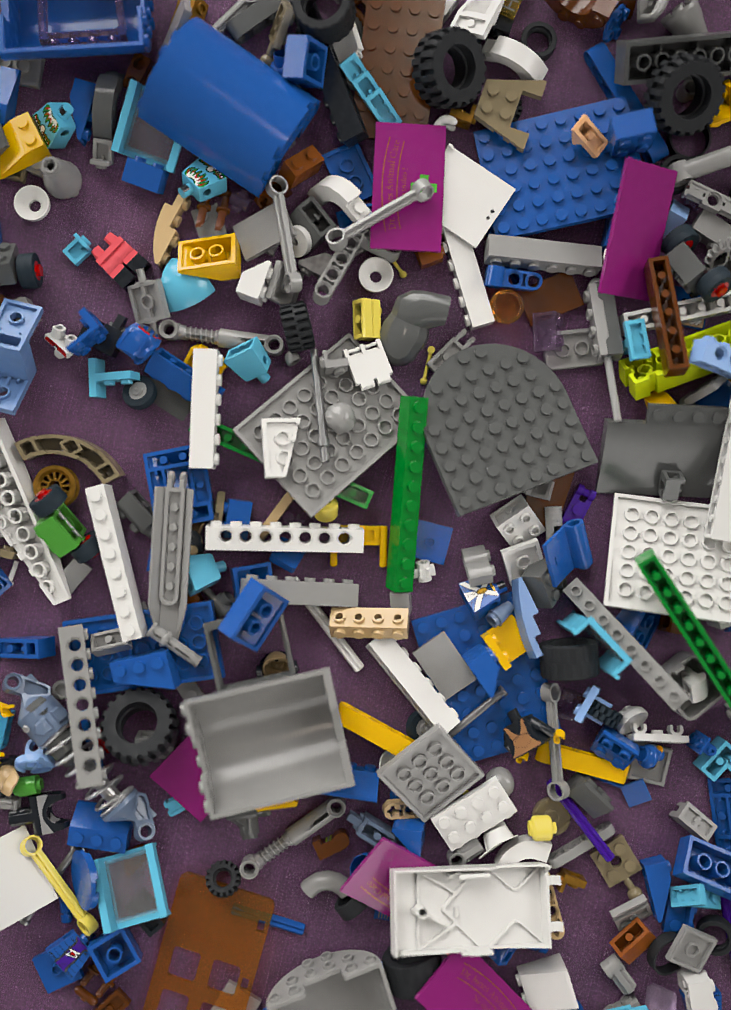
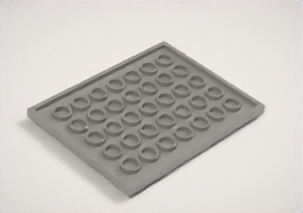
M348 333L327 350L328 360L345 358L343 350L357 348L360 344ZM357 351V352L351 353V354H349V355L351 356V355L360 353L361 351ZM309 365L232 431L264 466L261 419L301 418L287 475L285 478L275 479L312 518L397 444L400 397L408 395L392 378L391 382L379 386L376 380H374L375 387L362 391L360 385L355 386L349 368L342 375H334V373L325 375L324 368L320 369L324 414L332 404L343 402L353 409L356 419L353 429L343 434H337L326 424L327 438H329L330 447H328L329 463H322L321 451L318 448L317 439H319L312 365Z

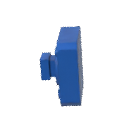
M285 537L280 538L283 541L289 540ZM272 551L269 560L284 570L294 573L306 552Z

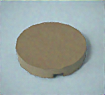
M545 797L539 800L533 808L532 816L549 815L552 822H556L557 833L553 834V836L562 834L570 825V814L560 801H553L550 797Z

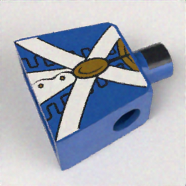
M503 580L495 584L488 583L470 587L468 581L458 583L459 593L475 622L486 616L489 610L501 605L499 594L508 591Z

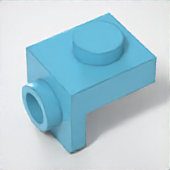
M75 233L73 235L75 239L62 252L78 267L92 254V249L90 248L92 243L84 235L80 237Z

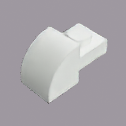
M685 666L681 671L683 690L691 697L689 700L692 703L700 702L708 696L705 672L697 674L690 667Z

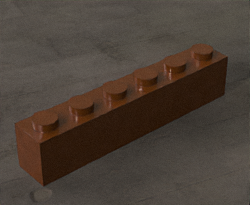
M668 255L648 258L643 270L664 378L685 375L690 368L669 258Z

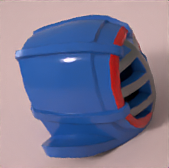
M134 323L125 329L117 341L116 347L133 359L136 365H139L157 349L161 339L151 327Z

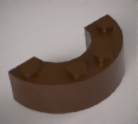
M544 0L557 13L560 20L569 21L579 29L603 27L620 2V0Z

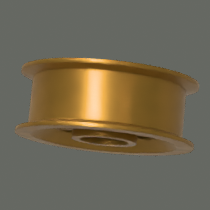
M51 465L37 473L33 482L35 497L42 489H47L54 485L55 482H59L61 489L68 496L64 504L68 506L76 500L80 491V483L77 475L71 469L64 466Z

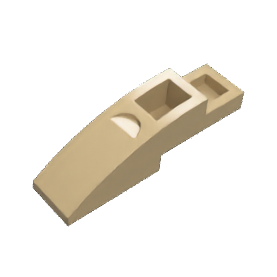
M178 193L173 205L171 206L165 202L159 214L154 232L153 254L155 264L161 269L168 263L172 249L176 248L180 241V235L175 230V227H179L183 212L187 211L191 205L190 196L183 199Z

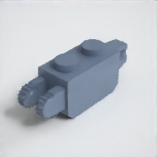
M350 810L347 814L346 820L353 824L352 828L356 830V834L373 846H376L382 837L394 843L397 841L403 845L391 831V826L367 811L365 813L361 812L359 815Z

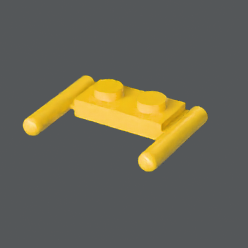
M360 525L364 529V545H380L379 566L382 568L386 567L388 526ZM342 533L339 535L338 540L346 542L349 535ZM330 552V566L332 567L337 566L338 552Z

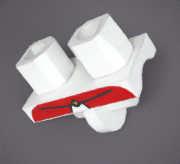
M62 324L53 326L52 332L46 333L44 339L55 348L54 355L58 359L64 357L68 359L74 354L68 352L66 347L76 340L77 337L72 334L66 335V327Z

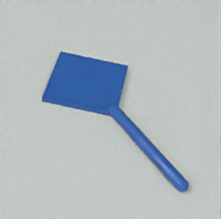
M590 776L621 788L629 808L652 800L643 778L621 785Z

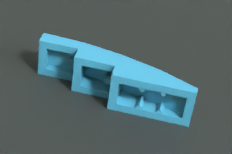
M355 52L339 64V67L377 122H402L382 89L377 85L369 71L366 70Z

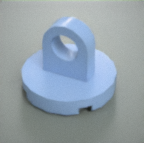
M30 739L25 746V755L15 759L14 768L21 773H26V770H31L33 774L46 773L55 767V759L50 755H45L46 749L41 750L38 748V750L32 751L35 743Z

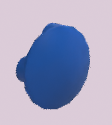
M625 4L619 5L605 24L602 37L604 43H609L612 39L617 40L621 35L622 29L620 27L630 13V9L626 8Z

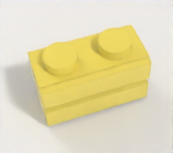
M360 298L352 301L354 340L370 342L378 338L380 339L382 314L380 300Z

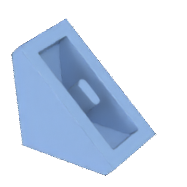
M675 199L672 200L663 239L673 229L685 223L690 208Z

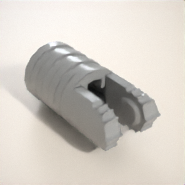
M562 506L544 507L546 540L563 526Z

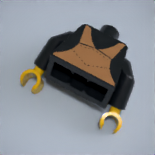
M517 708L506 713L512 724L503 728L504 748L512 754L513 759H516V762L519 764L522 763L523 759L528 761V752L550 741V738L553 737L555 744H560L561 739L559 737L565 739L564 730H555L532 714L521 717Z

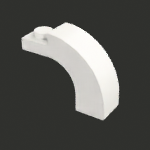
M499 35L497 40L487 39L483 46L482 53L486 57L484 61L497 62L508 66L517 73L521 80H543L548 71L545 63L534 51L514 39Z
M337 175L325 177L307 193L309 197L313 195L321 207L329 201L336 203L353 223L371 213V210L359 197L362 192L350 181Z
M528 834L512 838L500 848L494 862L495 864L518 863L524 859H535L547 863L552 843L551 841L536 842Z

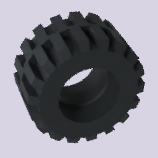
M301 300L280 305L279 312L289 351L296 353L315 348V340L306 303Z

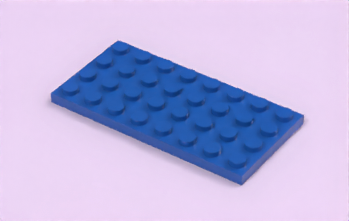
M213 600L187 603L178 641L202 656V659L196 667H193L189 662L174 653L181 683L214 679L203 623L216 620ZM143 609L147 629L149 630L153 625L149 609ZM116 614L65 620L62 622L63 627L83 624V629L87 628L89 640H85L86 648H90V653V634L119 628ZM218 629L212 631L222 678H224L226 675ZM149 636L131 640L133 649L99 657L91 653V659L87 660L88 668L92 667L94 679H90L91 687H95L96 695L125 691L129 688L135 690L136 687L150 688V686L115 683L109 663L120 657L165 648L166 646L160 647L159 643ZM72 641L69 645L71 651H78L81 647L79 641ZM80 660L72 663L74 671H80L83 668V662ZM77 680L74 684V688L77 691H82L86 687L84 680Z

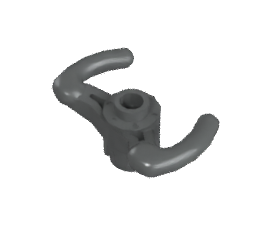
M251 810L226 816L225 818L239 827L242 840L258 838V818L270 816L272 812L271 810L258 812L257 810Z

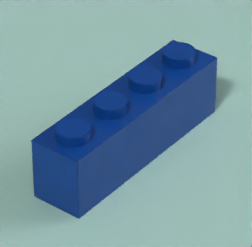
M162 347L154 351L144 371L152 379L160 381L169 390L177 392L184 400L191 402L193 368ZM219 386L218 394L222 396L226 389Z

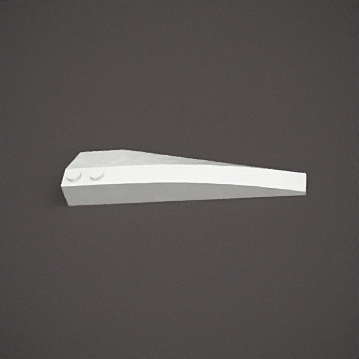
M0 418V533L8 544L15 548L18 553L16 555L28 566L29 573L32 577H36L40 583V588L54 606L72 598L60 558L50 551L46 542L40 539L34 530L40 518L29 507V504L35 498L33 482L21 455L14 445L16 442L6 419Z

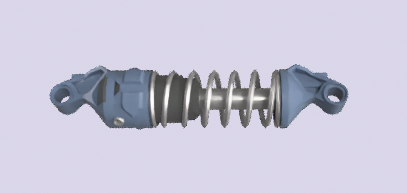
M18 673L8 674L2 683L3 691L7 694L21 697L17 724L41 750L46 749L45 755L50 754L56 760L55 766L63 765L64 767H70L65 773L66 778L76 774V770H73L75 762L68 712L52 695L51 687L37 681L31 673L27 677ZM15 680L17 687H9L7 681ZM84 740L82 742V748L85 751H90L94 745L93 741L87 743ZM87 760L84 767L87 771L95 770L94 760ZM114 763L105 766L106 775L112 770ZM120 774L112 781L108 778L104 779L103 785L93 786L85 795V800H90L99 794L102 796L95 806V811L103 810L100 817L105 822L130 821L133 823V833L137 841L144 842L153 838L155 835L153 818L157 814L149 806L147 795L139 792L134 786L127 787L121 793L118 791L116 786L123 779V774ZM105 800L107 803L100 807L102 802ZM142 827L148 829L147 837L141 835Z

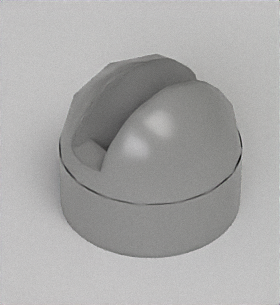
M288 351L285 354V361L288 367L296 365L302 359L297 352L291 353Z

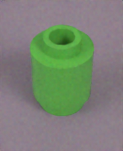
M38 774L19 777V781L13 789L14 795L25 797L40 794L44 788L43 778H40Z

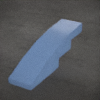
M520 577L511 580L515 619L529 659H535L543 655L535 639L541 632L533 618V615L539 613L523 578Z

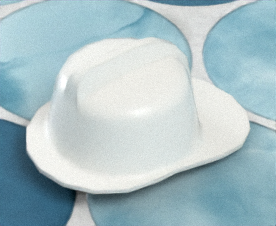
M501 821L494 828L484 832L483 839L486 852L479 859L493 851L503 842L518 835L513 836L505 822Z

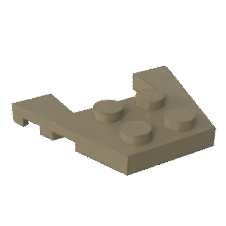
M487 79L474 114V119L490 131L498 133L505 142L513 144L517 147L516 150L523 153L529 133L511 128L510 126L521 95L541 101L547 81Z

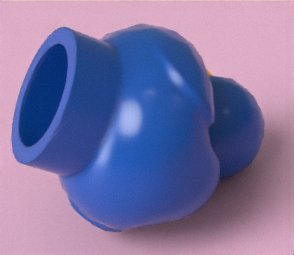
M645 744L639 746L640 753L636 759L640 766L648 769L654 767L658 761H662L665 753L660 745L655 747L652 744Z

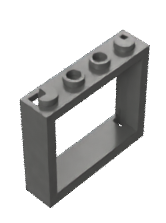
M283 613L278 620L289 670L226 685L223 683L212 631L218 629L224 618L203 623L217 692L296 674Z

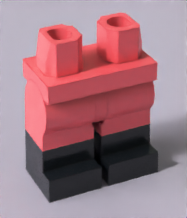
M109 232L105 236L104 241L110 246L104 251L98 245L91 253L97 259L96 262L127 292V286L134 285L138 279L124 265L126 264L136 275V269L144 268L146 273L152 265L120 236L117 237Z

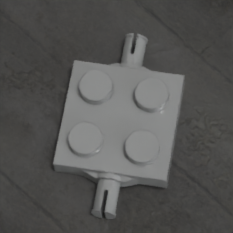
M144 268L136 269L139 281L134 285L127 286L136 323L150 324V327L157 334H160L157 322L171 317L162 280H146Z

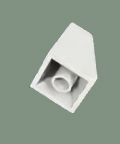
M560 953L516 966L518 974L515 975L518 987L522 986L524 991L520 993L522 1000L532 1010H573L579 1008L568 970Z

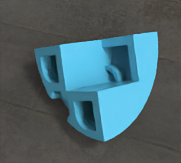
M171 258L168 261L161 277L169 312L189 308L201 302L215 291L208 278L179 274L177 271V258Z

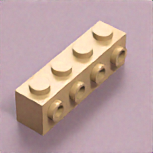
M331 607L330 635L339 639L344 637L356 639H408L409 610L408 608Z

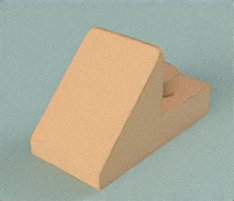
M586 114L582 115L571 130L572 144H581L592 158H598L609 143Z

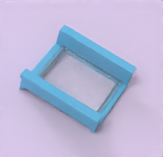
M130 79L111 150L131 158H135L136 155L147 159L146 163L150 165L153 162L164 166V170L175 174L182 146L138 117L139 108H137V104L142 97L145 86Z
M573 610L562 621L560 619L556 621L560 627L575 636L584 629L593 639L597 640L598 645L605 651L599 658L600 669L616 680L620 678L618 674L633 661L592 616L587 618Z
M156 842L128 850L125 854L118 853L94 860L98 874L96 892H99L98 906L104 934L172 914L168 907Z

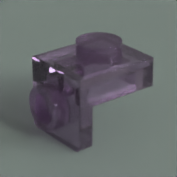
M564 686L560 699L557 702L558 716L561 719L574 720L573 712L582 700V693Z

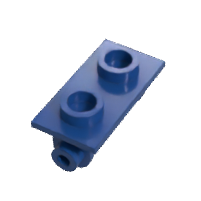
M696 729L695 732L689 735V743L686 745L699 755L702 752L708 756H714L717 753V748L710 743L711 738Z

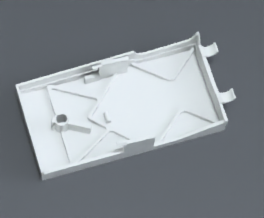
M542 862L389 868L391 954L395 958L399 956L462 953V956L493 955L494 953L491 949L500 948L552 949L551 932H564L563 922L551 921L549 886L561 885V876L549 875L548 872L551 869V865Z

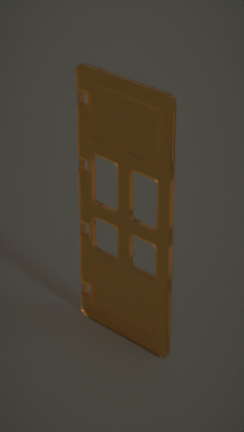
M189 871L184 872L178 882L171 907L172 914L168 918L143 1010H158L163 989L188 996L189 1001L186 1010H201L203 1002L226 1010H246L275 908L273 899L239 887L238 891L233 893L234 895L228 896V898H218L208 890L205 876ZM216 880L217 885L221 887L228 885ZM259 920L265 921L263 931L257 929ZM176 946L200 954L201 958L194 981L169 972ZM214 960H220L238 966L241 969L234 994L214 989L208 985ZM243 978L249 979L247 988L241 987Z

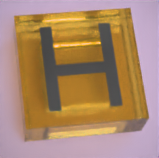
M505 0L500 14L514 20L522 0Z

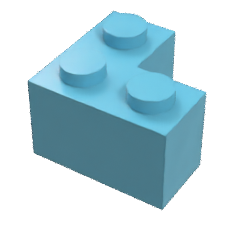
M718 735L711 742L717 748V753L714 756H708L702 752L692 763L713 782L726 769L731 772V744Z

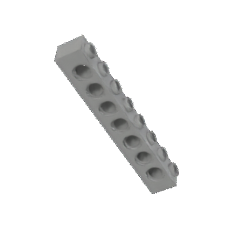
M576 577L562 590L587 618L592 616L633 660L630 664L674 711L691 698L614 615L603 606L580 579Z
M83 624L59 627L58 634L78 789L103 785V780L107 779L106 769L105 767L101 768L100 759H104L103 747L98 746V739H101L100 727H96L95 719H99L98 707H93L92 700L96 699L95 687H91L90 679H94L93 669L92 667L88 668L87 661L91 659L90 648H86L85 640H89L87 628L83 629ZM72 641H79L81 643L78 651L70 650L69 645ZM76 660L83 662V668L80 671L72 669V663ZM77 680H84L86 682L84 690L77 691L74 688ZM81 699L88 701L89 705L85 711L77 709V703ZM83 719H88L91 722V727L88 731H82L79 727ZM86 739H90L94 743V747L90 751H85L82 748V742ZM87 760H94L96 762L95 770L87 771L84 767Z

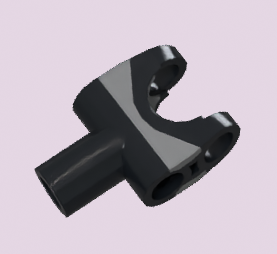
M49 790L37 795L28 796L29 807L9 811V824L11 827L33 824L35 836L51 834L69 827L70 819L59 818L52 812V804L55 801L66 798L65 791Z

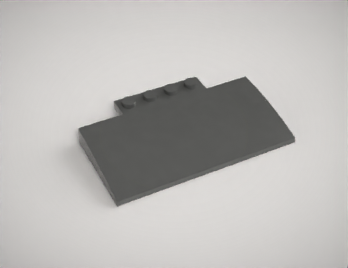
M648 403L646 420L622 419L620 422H614L613 418H604L595 491L597 493L660 496L657 489L661 471L671 470L681 471L686 479V483L682 484V492L679 493L678 497L711 498L729 408L727 406Z

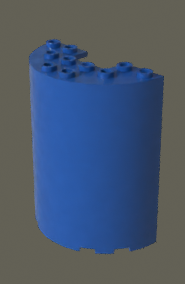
M0 0V58L4 61L138 54L151 51L152 30H155L154 17L151 15V12H154L153 0Z
M194 17L187 21L178 31L174 30L168 45H163L158 54L160 58L149 75L142 97L137 104V108H139L138 117L259 198L265 189L266 183L279 169L281 159L296 137H301L318 112L320 101L293 82L283 78L282 74L204 20Z

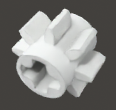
M426 559L415 562L414 579L417 578L418 582L421 583L431 581L432 576L436 575L434 564H430V561Z

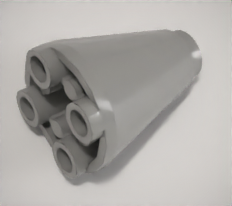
M685 0V5L681 2L672 9V15L669 13L660 20L664 28L673 35L708 32L699 0Z
M46 157L42 160L43 183L48 193L58 199L76 197L82 185V175L77 166L69 161L55 157Z

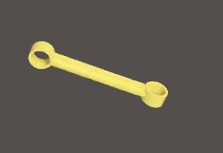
M35 835L26 837L20 844L21 853L26 857H32L76 918L79 929L89 937L99 928L97 920L81 908L76 896L42 851L43 842L41 838ZM29 839H33L37 843V850L34 853L28 852L25 848L26 841Z

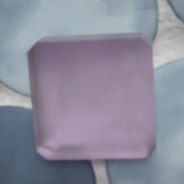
M655 983L647 986L645 1005L649 1010H676L677 995L675 992Z

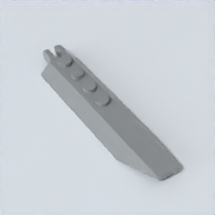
M170 471L168 473L167 487L155 486L148 607L153 624L157 621L160 627L167 632L171 631L172 636L179 640L187 609L194 489L186 488V472L180 474L179 487H174L176 476L174 471Z

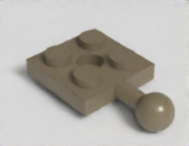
M281 0L268 35L270 44L266 54L260 57V60L269 66L274 61L273 53L275 50H280L281 46L285 45L288 35L286 32L289 25L292 26L295 20L293 7L287 0Z
M621 833L605 842L613 854L620 857L619 864L612 865L611 862H606L596 848L588 852L609 888L623 881L628 889L627 895L630 900L643 894L642 890L634 886L630 879V876L640 871L642 867Z

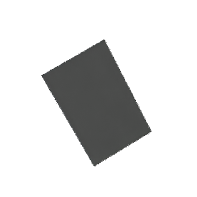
M149 377L157 387V397L154 404L183 422L191 410V402L184 400L177 392L169 390L160 381Z

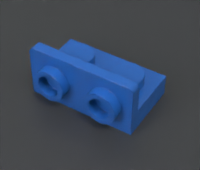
M669 891L661 925L662 931L678 933L683 923L694 928L693 918L697 913V908L671 907Z

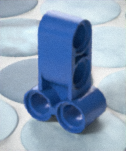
M488 265L485 270L484 286L487 288L535 291L542 285V277L536 272L505 269V267ZM511 274L516 275L518 278L516 285H512L508 281ZM529 277H534L537 280L535 287L529 286Z

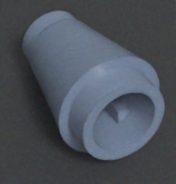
M506 601L489 610L486 615L487 622L494 628L501 626L512 611H514V606L511 602Z

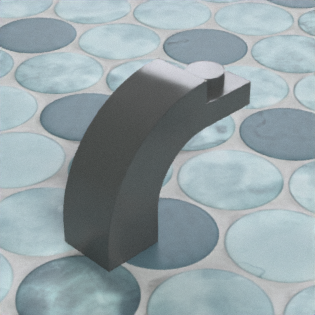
M106 71L105 74L100 73L95 86L92 105L94 137L111 140L114 138L117 129V103L126 74H121L117 71Z

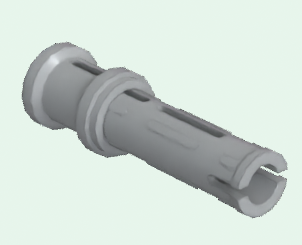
M155 621L145 636H150L159 643L160 647L166 646L193 665V667H196L201 661L202 656L172 636L171 631L167 632Z

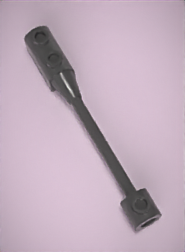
M136 489L131 490L116 504L119 508V517L122 519L127 517L131 521L129 527L134 533L140 531L152 540V506ZM210 588L202 591L210 600H213L215 614L219 619L235 603L234 597L227 591L220 592L218 595Z

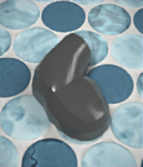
M411 290L397 297L391 313L383 321L380 330V341L390 365L405 366L416 359L419 352L428 342L429 330L445 325L451 303L450 296L428 291Z

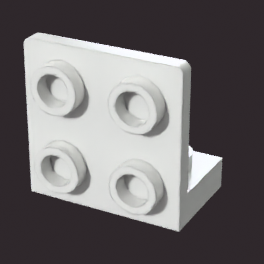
M522 494L490 514L496 528L510 546L534 539L546 531Z

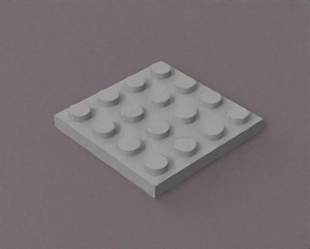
M439 723L435 724L376 771L378 777L424 823L485 776L481 768Z

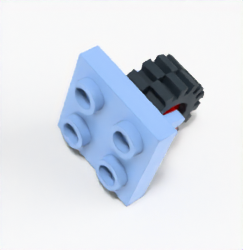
M596 685L587 687L583 694L585 698L583 704H578L573 712L576 715L574 720L583 723L587 717L599 725L604 723L616 729L623 715L612 709L613 704L599 697L602 688Z

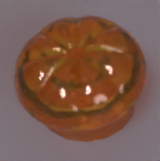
M500 290L490 300L494 319L499 323L511 324L517 321L523 313V299L514 290Z

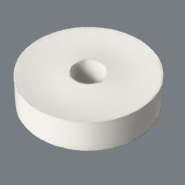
M294 225L296 236L291 238L294 257L300 258L310 252L312 239L309 232L303 226Z

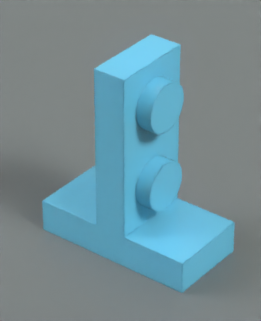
M644 318L624 321L623 328L626 339L622 341L623 355L629 354L630 361L649 359L651 351Z
M88 358L89 397L106 398V386H115V382L131 385L133 381H140L139 372H105V360Z
M704 884L671 886L669 888L671 907L721 910L720 896L705 890Z

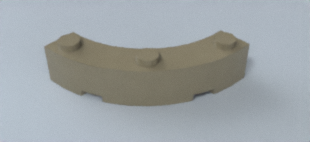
M47 434L32 436L14 443L23 461L33 460L49 454L65 455L86 464L97 475L102 484H110L126 475L110 454L96 444L79 437Z

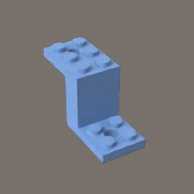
M4 298L0 306V393L3 391L8 393L0 396V412L15 416L37 372L29 340L44 311L43 307ZM16 318H21L19 321H12Z

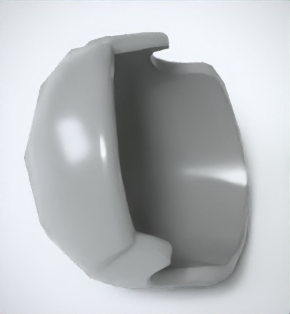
M343 402L334 403L325 412L326 424L337 434L348 433L353 429L356 419L353 409L348 404Z
M503 767L492 768L486 774V781L496 776L507 795L510 796L514 790L512 774Z

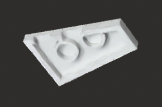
M301 418L261 419L265 479L286 477Z

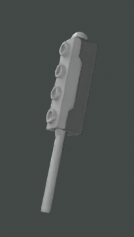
M593 278L589 282L586 291L583 292V301L587 303L586 319L590 321L589 337L593 339L592 355L596 357V363L604 362L613 420L614 422H620L622 419L612 361H620L624 350L614 295L600 294L598 292L600 278Z

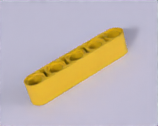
M340 701L338 709L342 726L386 751L397 755L415 741L354 706Z
M548 741L537 748L535 760L551 765ZM561 745L562 768L625 784L630 765L623 771L594 753Z

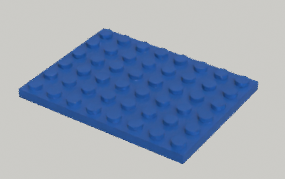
M626 95L512 122L511 128L529 133L523 153L516 150L517 147L513 144L505 142L498 133L492 132L488 128L473 132L479 165L516 189L492 224L494 234L525 237L614 216L626 157H631L641 161L640 153L633 152L624 157H611L607 144L598 158H592L581 144H572L571 130L582 115L586 114L607 139L606 134L611 117L630 113Z
M512 591L499 594L501 604L509 601L513 605ZM466 604L411 620L418 647L444 630L460 655L478 643L485 646L486 643L480 635L492 628L487 622L486 616L475 622ZM525 652L510 662L512 667L506 671L498 661L496 662L499 666L495 692L499 690V686H502L508 695L500 698L453 737L474 762L508 752L504 748L503 728L512 723L506 714L507 712L517 708L521 717L532 714L547 724L546 702L541 699L540 689L543 683H548V680L541 677L539 657L529 659ZM476 679L447 699L445 703L449 708H453L459 715L458 719L461 721L490 696L478 679ZM434 685L433 688H434V689L436 690V692L438 693L439 691L437 690V688H436L435 685Z

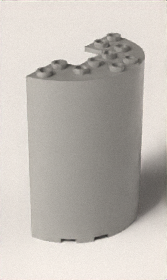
M329 667L184 700L183 704H181L182 715L187 718V723L185 724L187 736L191 735L193 748H197L198 756H196L197 766L202 768L203 772L199 788L201 794H205L204 809L206 814L209 813L210 820L355 786Z
M350 949L335 952L326 951L316 958L304 960L301 965L286 974L274 986L268 996L266 1010H396V1006L381 960L371 952Z

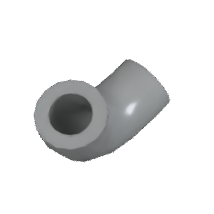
M325 870L313 873L304 879L300 886L310 898H314L322 891H332L343 899L347 895L340 892V888L348 878L340 872Z

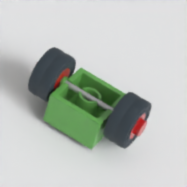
M58 484L42 489L29 504L30 509L40 518L34 527L37 536L43 539L49 546L50 551L59 558L69 552L79 564L95 558L100 553L95 530L85 534L87 529L64 504L68 496Z

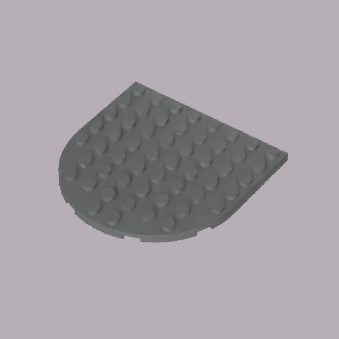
M481 344L463 349L440 365L425 389L423 397L429 398L426 427H424L425 442L457 517L598 463L563 384L544 362L522 349L504 344Z

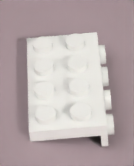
M494 776L445 806L430 819L450 850L454 851L470 840L479 837L488 829L494 828L501 821L512 817L518 811L497 777Z

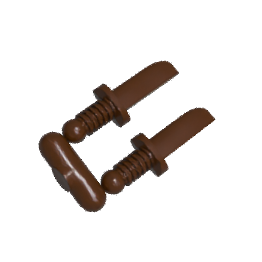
M229 189L225 193L218 195L223 198L221 206L216 208L218 213L215 225L216 231H220L223 228L226 215H229L231 212L228 205L232 192ZM210 199L197 204L199 212L195 224L196 228H201L204 225L206 214L211 211Z
M94 963L87 966L88 972L80 981V985L74 988L75 994L83 1002H87L91 1006L97 1005L98 999L105 994L107 989L115 986L114 981L116 979L114 978L107 983L104 981L94 996L84 988L94 975L98 976L100 974Z

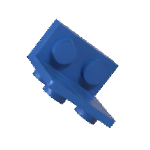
M85 307L78 311V313L82 317L80 319L81 323L88 330L66 347L68 352L78 357L87 355L91 351L92 346L96 343H102L106 339V335L109 334L96 315Z

